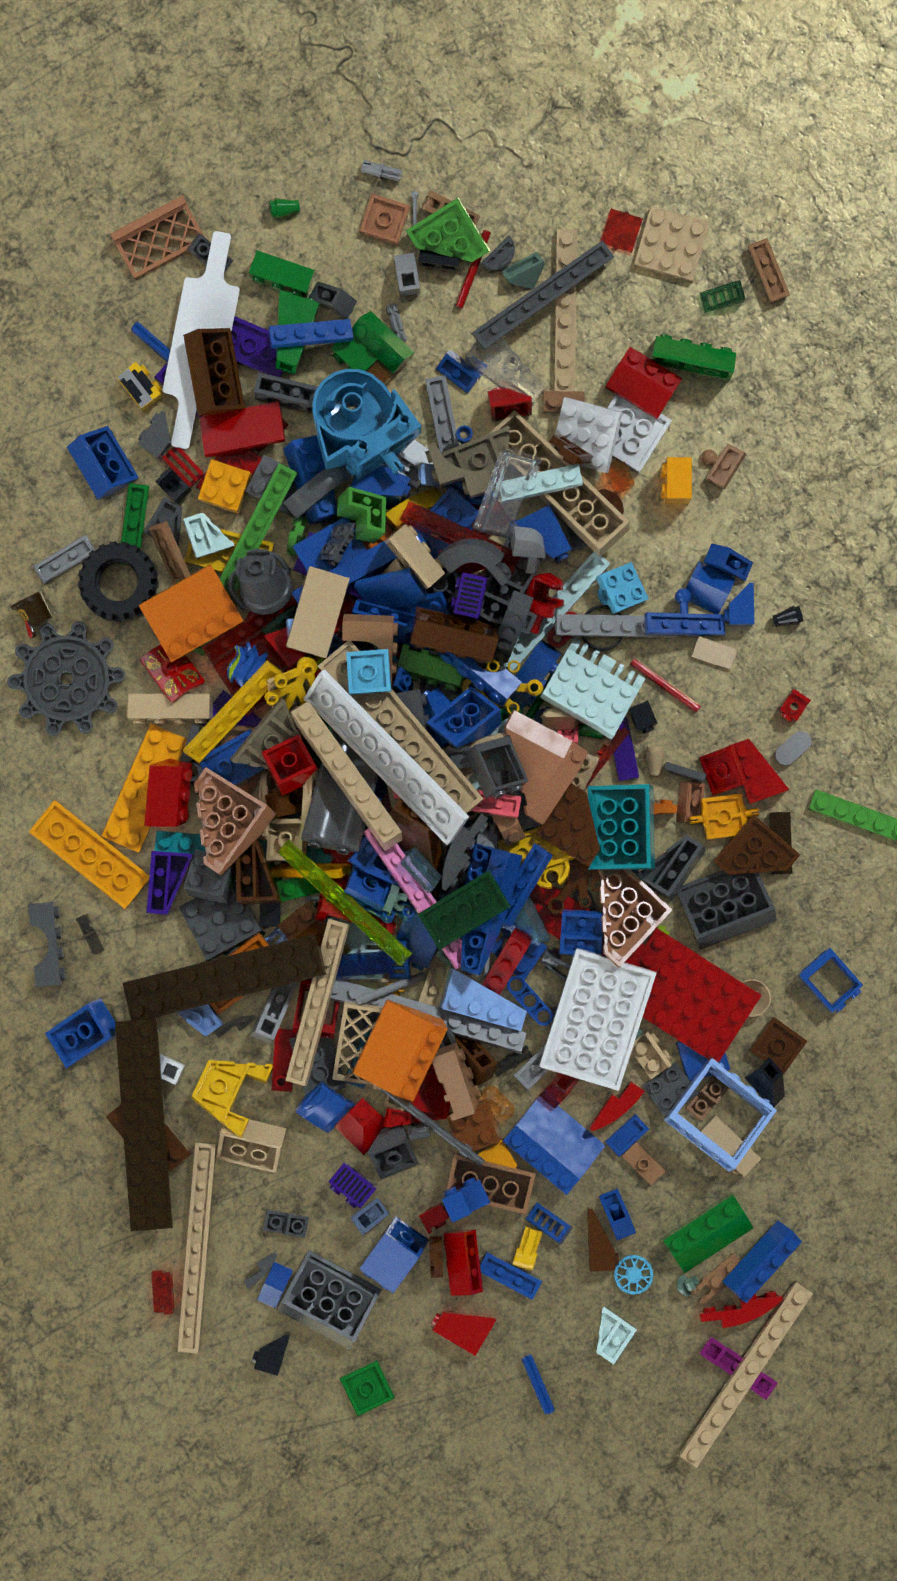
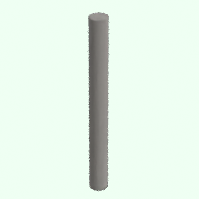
M421 972L411 976V979H402L356 997V1003L360 1005L426 979V974Z

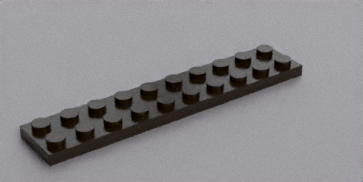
M313 934L123 982L131 1020H142L327 974L318 935Z
M154 1018L115 1022L130 1229L131 1231L173 1228L158 1020Z

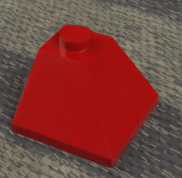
M496 387L491 389V391H487L491 421L504 420L514 410L521 417L532 415L531 396L509 388L503 389L502 387Z
M299 734L261 752L282 796L300 788L317 770V766Z
M362 1097L335 1125V1128L365 1155L380 1131L385 1128L383 1126L385 1117Z

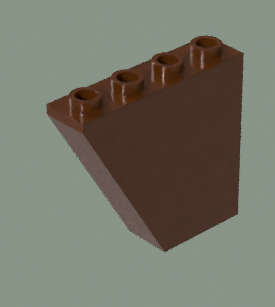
M400 798L389 814L402 832V841L397 844L419 877L429 886L430 893L436 899L442 889L441 872L443 858L440 838Z

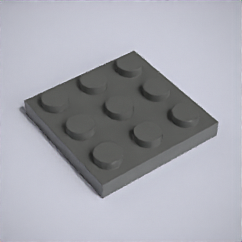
M236 881L234 882L228 904L194 898L179 907L207 961L251 939L259 932L262 933L249 905L237 902Z

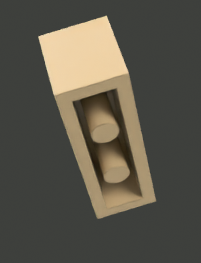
M713 1115L699 1130L731 1156L734 1155L743 1142L716 1115ZM749 1149L732 1172L736 1176L741 1174L745 1177L761 1158Z

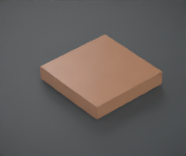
M372 193L359 233L398 245L411 206Z

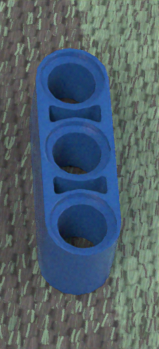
M512 976L507 982L508 991L536 1023L542 1026L550 1024L553 1020L551 1010L523 978ZM518 979L521 981L522 988L519 991L511 989L510 983L512 980ZM527 995H533L536 999L535 1004L531 1007L524 1004V998ZM545 1010L549 1013L548 1021L540 1022L538 1020V1013Z

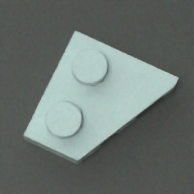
M204 513L183 519L196 559L234 547V543Z
M603 1307L596 1353L614 1365L637 1329L606 1307Z

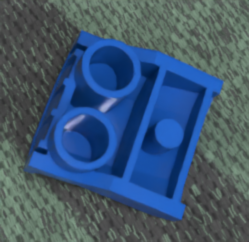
M321 1081L304 1097L295 1109V1112L321 1130L329 1133L355 1104L343 1095L336 1093L334 1089H330L328 1085Z

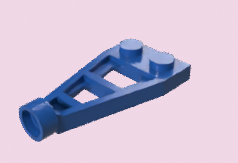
M364 835L358 852H353L347 861L369 876L390 885L399 886L389 870L384 871L374 866L373 862L378 854Z
M503 927L500 930L503 935L492 949L497 958L502 951L503 941L511 935ZM541 943L540 946L530 944L513 973L525 980L548 946L544 943Z

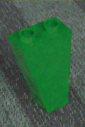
M280 290L277 325L314 322L318 313L319 303L311 298H303L293 294V292ZM305 346L276 348V369L295 375Z

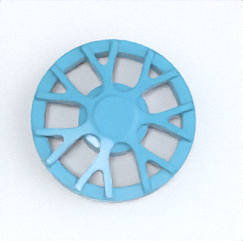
M626 1256L615 1267V1282L625 1293L640 1294L646 1291L652 1283V1267L641 1256ZM631 1259L633 1266L628 1268L625 1261ZM638 1259L644 1262L640 1269L636 1267ZM619 1267L626 1269L625 1275L618 1274ZM649 1269L650 1276H642L641 1271ZM626 1278L629 1282L622 1287L619 1281ZM641 1279L647 1282L644 1288L638 1283ZM630 1283H636V1291L629 1290Z

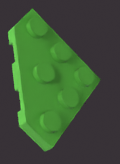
M459 197L406 230L416 248L473 262L490 251Z

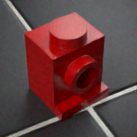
M793 689L778 711L782 713L781 717L791 723L793 720L796 722L811 700ZM792 703L797 704V710L794 711L791 709L790 706Z
M441 1202L419 1214L428 1234L432 1233V1227L438 1229L446 1225L445 1220L449 1219L448 1212Z

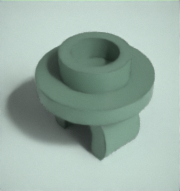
M682 1275L678 1278L677 1289L684 1296L691 1295L690 1291L696 1289L695 1285H698L699 1281L696 1276L687 1278L685 1275Z

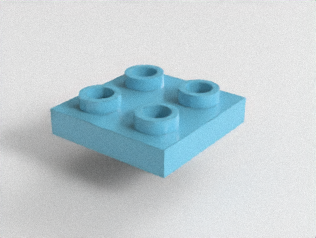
M632 562L596 577L600 586L598 598L603 605H609L612 614L649 599Z

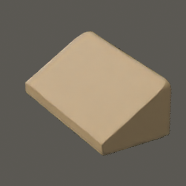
M698 636L691 657L731 670L738 649Z

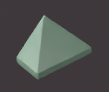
M535 252L502 269L501 273L511 284L534 289L545 266V262Z

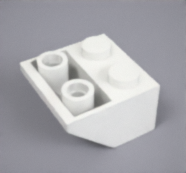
M416 440L402 453L398 454L397 457L405 466V469L402 472L398 470V473L410 478L409 486L418 491L422 486L421 481L418 479V470L421 469V463L433 464V462L428 463L425 451L428 449Z

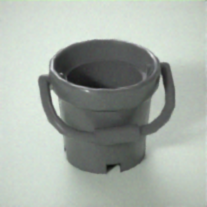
M260 548L247 551V555L243 559L241 557L238 559L235 566L236 569L230 575L228 582L229 593L241 610L247 608L253 613L262 615L275 613L284 608L291 599L293 584L288 575L291 572V568L274 552ZM276 560L282 565V567H283L284 569H282L281 567H279V565L277 564ZM236 576L240 583L241 601L234 592L233 583Z

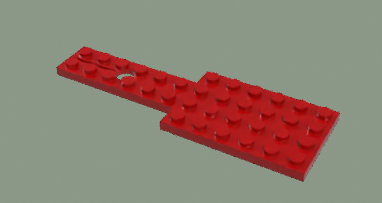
M536 884L519 914L556 938H561L562 912L556 915L547 909L549 900L558 897L561 890L553 885L552 889H547ZM570 896L564 901V909L592 911L589 908H581L578 902ZM552 903V908L558 910L560 907L559 903ZM657 927L647 943H642L625 961L626 963L656 972L643 1018L708 1060L712 1058L718 1063L762 996L759 992ZM603 933V937H602V952H601V955H603V956H605V955L603 954V945H605L604 933Z

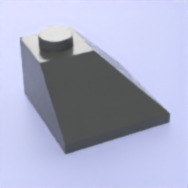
M403 1125L383 1128L368 1150L380 1179L419 1164Z

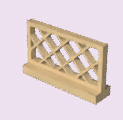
M344 1001L332 1080L373 1085V1089L381 1090L380 1087L353 1074L354 1068L349 1061L356 1056L360 1057V1053L364 1048L363 1046L357 1050L352 1042L361 1037L366 1043L367 1038L363 1034L373 1029L376 1021L372 1023L367 1015L371 1012L380 1013L383 1007L368 1004L358 1005L354 1002ZM348 1008L357 1009L361 1015L351 1020L347 1015ZM364 1018L369 1026L360 1031L355 1023ZM352 1026L357 1034L348 1039L344 1034V1030ZM349 1045L354 1053L345 1058L341 1053V1049ZM344 1064L351 1070L347 1075L337 1074L338 1068Z

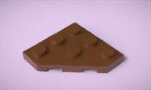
M571 783L545 823L539 828L536 836L590 868L600 852V846L587 793Z
M752 814L714 858L713 862L728 875L787 871L800 854L758 817Z

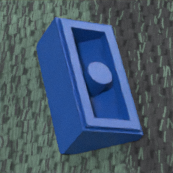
M452 350L444 355L436 367V370L445 375L466 393L471 391L482 376L481 372Z

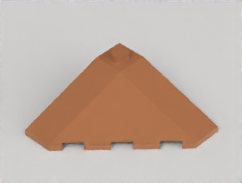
M512 710L504 726L505 736L510 735L513 747L529 780L522 786L523 789L519 791L524 793L527 803L526 806H523L524 812L528 817L543 825L579 772L588 751L572 740Z
M205 767L194 783V789L196 793H199L200 801L196 803L198 818L202 819L203 829L200 830L201 844L206 848V856L203 857L205 866L222 875L265 831L276 813L265 803Z
M598 870L601 876V887L599 888L600 904H602L603 909L601 922L605 941L603 954L619 968L668 916L672 909L633 871Z

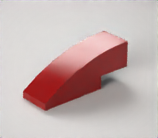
M630 1081L619 1098L611 1093L589 1126V1129L595 1131L617 1120L639 1100L645 1091Z

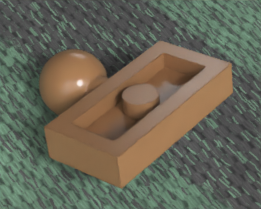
M728 443L719 458L714 450H705L701 455L702 462L708 466L714 464L706 477L707 480L726 489L745 458L746 453Z

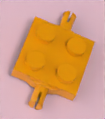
M742 793L701 798V815L689 816V820L697 819V821H689V824L702 823L705 840L730 837L739 831L746 823L747 818L751 817L752 814L759 817V813L751 814V812L759 810L758 808L746 809L743 804Z

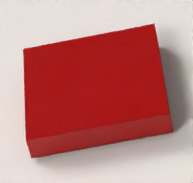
M734 744L699 757L713 796L747 784Z

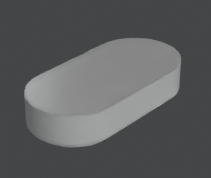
M804 731L794 733L775 751L776 761L784 766L793 763L811 746L810 735Z

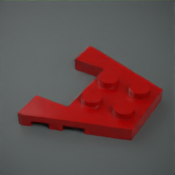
M433 1064L430 1065L413 1102H409L435 1121L447 1119L446 1116L449 1114L451 1104L450 1101L445 1102L444 1096L447 1094L443 1084L438 1081ZM387 1108L383 1126L393 1127L419 1123L421 1121L408 1111Z

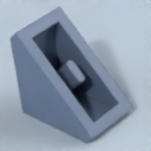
M377 1197L351 1215V1220L360 1233L364 1235L387 1217L389 1213Z

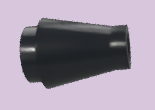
M793 605L778 614L772 615L775 627L800 625L799 623L804 621L800 605L796 607Z

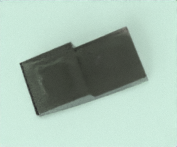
M256 1015L239 1017L225 1023L213 1032L220 1038L234 1026L239 1031H242L257 1017Z

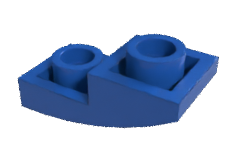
M398 667L393 684V690L396 693L413 690L412 675L403 667Z

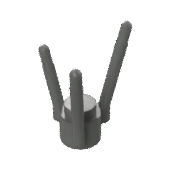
M553 947L551 950L547 948L541 963L545 965V969L552 971L566 981L567 976L554 967H557L559 964L570 968L571 964L560 960L561 956L558 955L560 954V949Z

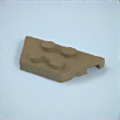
M504 427L444 451L441 454L456 467L470 471L488 469L490 477H496L507 472L510 427Z
M283 698L278 700L232 755L230 760L233 763H243L253 767L268 769L261 752L299 734Z

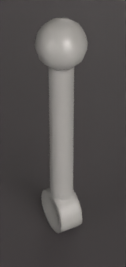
M417 191L411 193V198H413V226L417 224V198L419 196Z

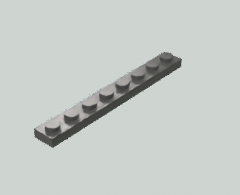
M603 240L471 334L480 347L485 350L614 258L613 254Z

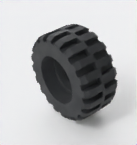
M113 541L108 545H99L97 550H92L89 553L90 556L83 560V567L78 573V588L80 589L82 599L96 615L108 621L121 622L126 620L128 622L133 620L134 617L142 616L143 612L139 604L157 595L156 591L159 588L158 574L153 562L139 547L132 546L127 542L117 543ZM115 563L129 565L134 569L138 579L135 592L123 601L108 599L103 595L99 585L102 572L108 566Z

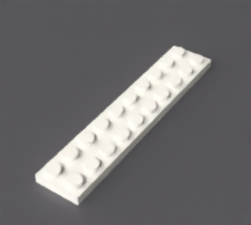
M326 670L320 672L304 700L310 702L315 711L446 845L450 844L469 816Z

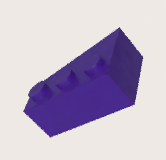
M151 851L146 913L170 915L190 868L193 854Z

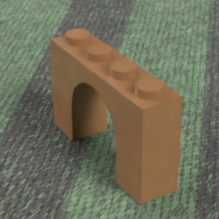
M344 614L342 641H365L374 644L380 650H389L391 689L393 690V675L397 674V663L393 662V655H397V643L393 642L394 635H398V623H394V616Z

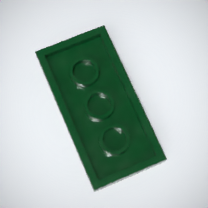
M488 870L418 913L437 948L442 950L512 906L492 872Z

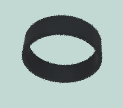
M597 605L590 608L584 615H588L591 611L600 608L610 610V607L608 605ZM581 636L584 643L588 644L590 648L598 651H607L613 649L620 643V641L623 638L620 637V639L612 646L601 648L592 645L587 641L585 636Z

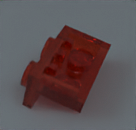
M172 1269L152 1271L154 1312H164V1315L173 1314L175 1312Z

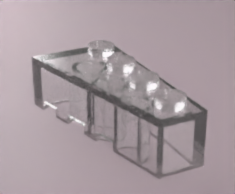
M503 337L485 350L476 341L466 354L465 363L498 387L503 389L509 388L531 396L532 407L543 394L545 386L529 367L524 365L516 352L512 351Z

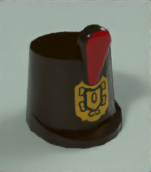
M42 591L10 606L11 610H16L24 621L30 638L36 637L33 627L52 618Z

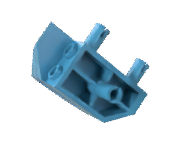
M344 369L333 372L325 378L315 391L312 404L313 418L326 470L347 464L348 472L352 476L355 475L359 480L384 463H387L394 475L398 474V470L402 472L405 469L397 455L402 453L421 434L422 426L395 389L390 393L385 384L378 378L361 369Z

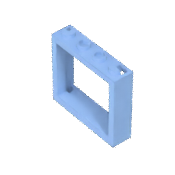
M711 1058L699 1070L664 1118V1121L730 1172L738 1166L777 1110L773 1108L769 1100L756 1094L757 1091L753 1087L744 1085L740 1081L739 1076L732 1072L729 1073L724 1069L722 1063H718ZM707 1072L714 1075L762 1114L733 1156L729 1155L678 1114Z

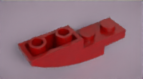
M766 1291L762 1296H756L755 1293L747 1303L739 1298V1307H736V1304L723 1305L724 1308L715 1309V1306L703 1307V1311H698L699 1320L701 1322L720 1320L722 1328L744 1324L773 1309L782 1301V1295L780 1293L777 1294L776 1291Z

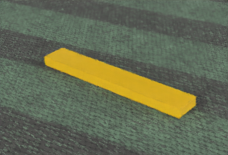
M267 660L183 749L184 753L200 763L268 691L267 680L275 677L277 674H282V671Z

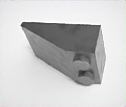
M263 455L245 490L248 496L258 501L260 500L279 462ZM294 480L278 511L293 519L294 516L283 503L297 491Z

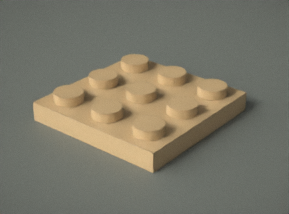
M651 206L634 266L693 282L710 222Z

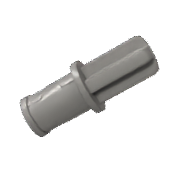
M364 160L362 163L361 173L378 176V179L383 177L400 181L402 178V170L384 166L385 163L379 164Z

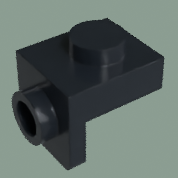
M168 468L156 480L161 489L177 504L192 491L171 468Z

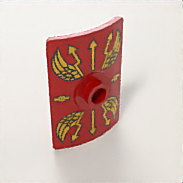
M161 644L140 659L145 669L172 703L189 690L205 682L186 655L171 662Z

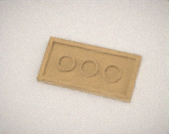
M309 566L286 647L321 658H327L350 578Z

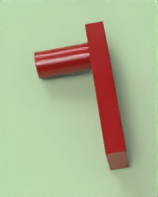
M278 1029L276 1033L271 1091L292 1092L293 1083L285 1081L293 1054L289 1039L296 1037L293 1029Z

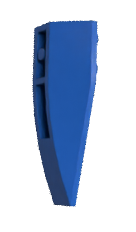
M475 843L465 885L490 870L510 902L522 855ZM507 910L462 937L461 970L476 975L481 974L498 938Z

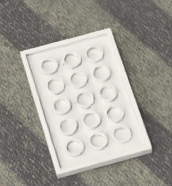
M576 948L539 1067L619 1091L656 972L626 962L618 968L606 956Z

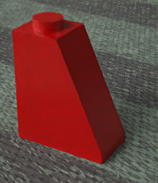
M442 1310L441 1314L436 1313L431 1324L434 1325L432 1331L476 1356L497 1319L493 1315Z

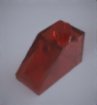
M557 1072L539 1096L555 1109L568 1096L580 1079Z

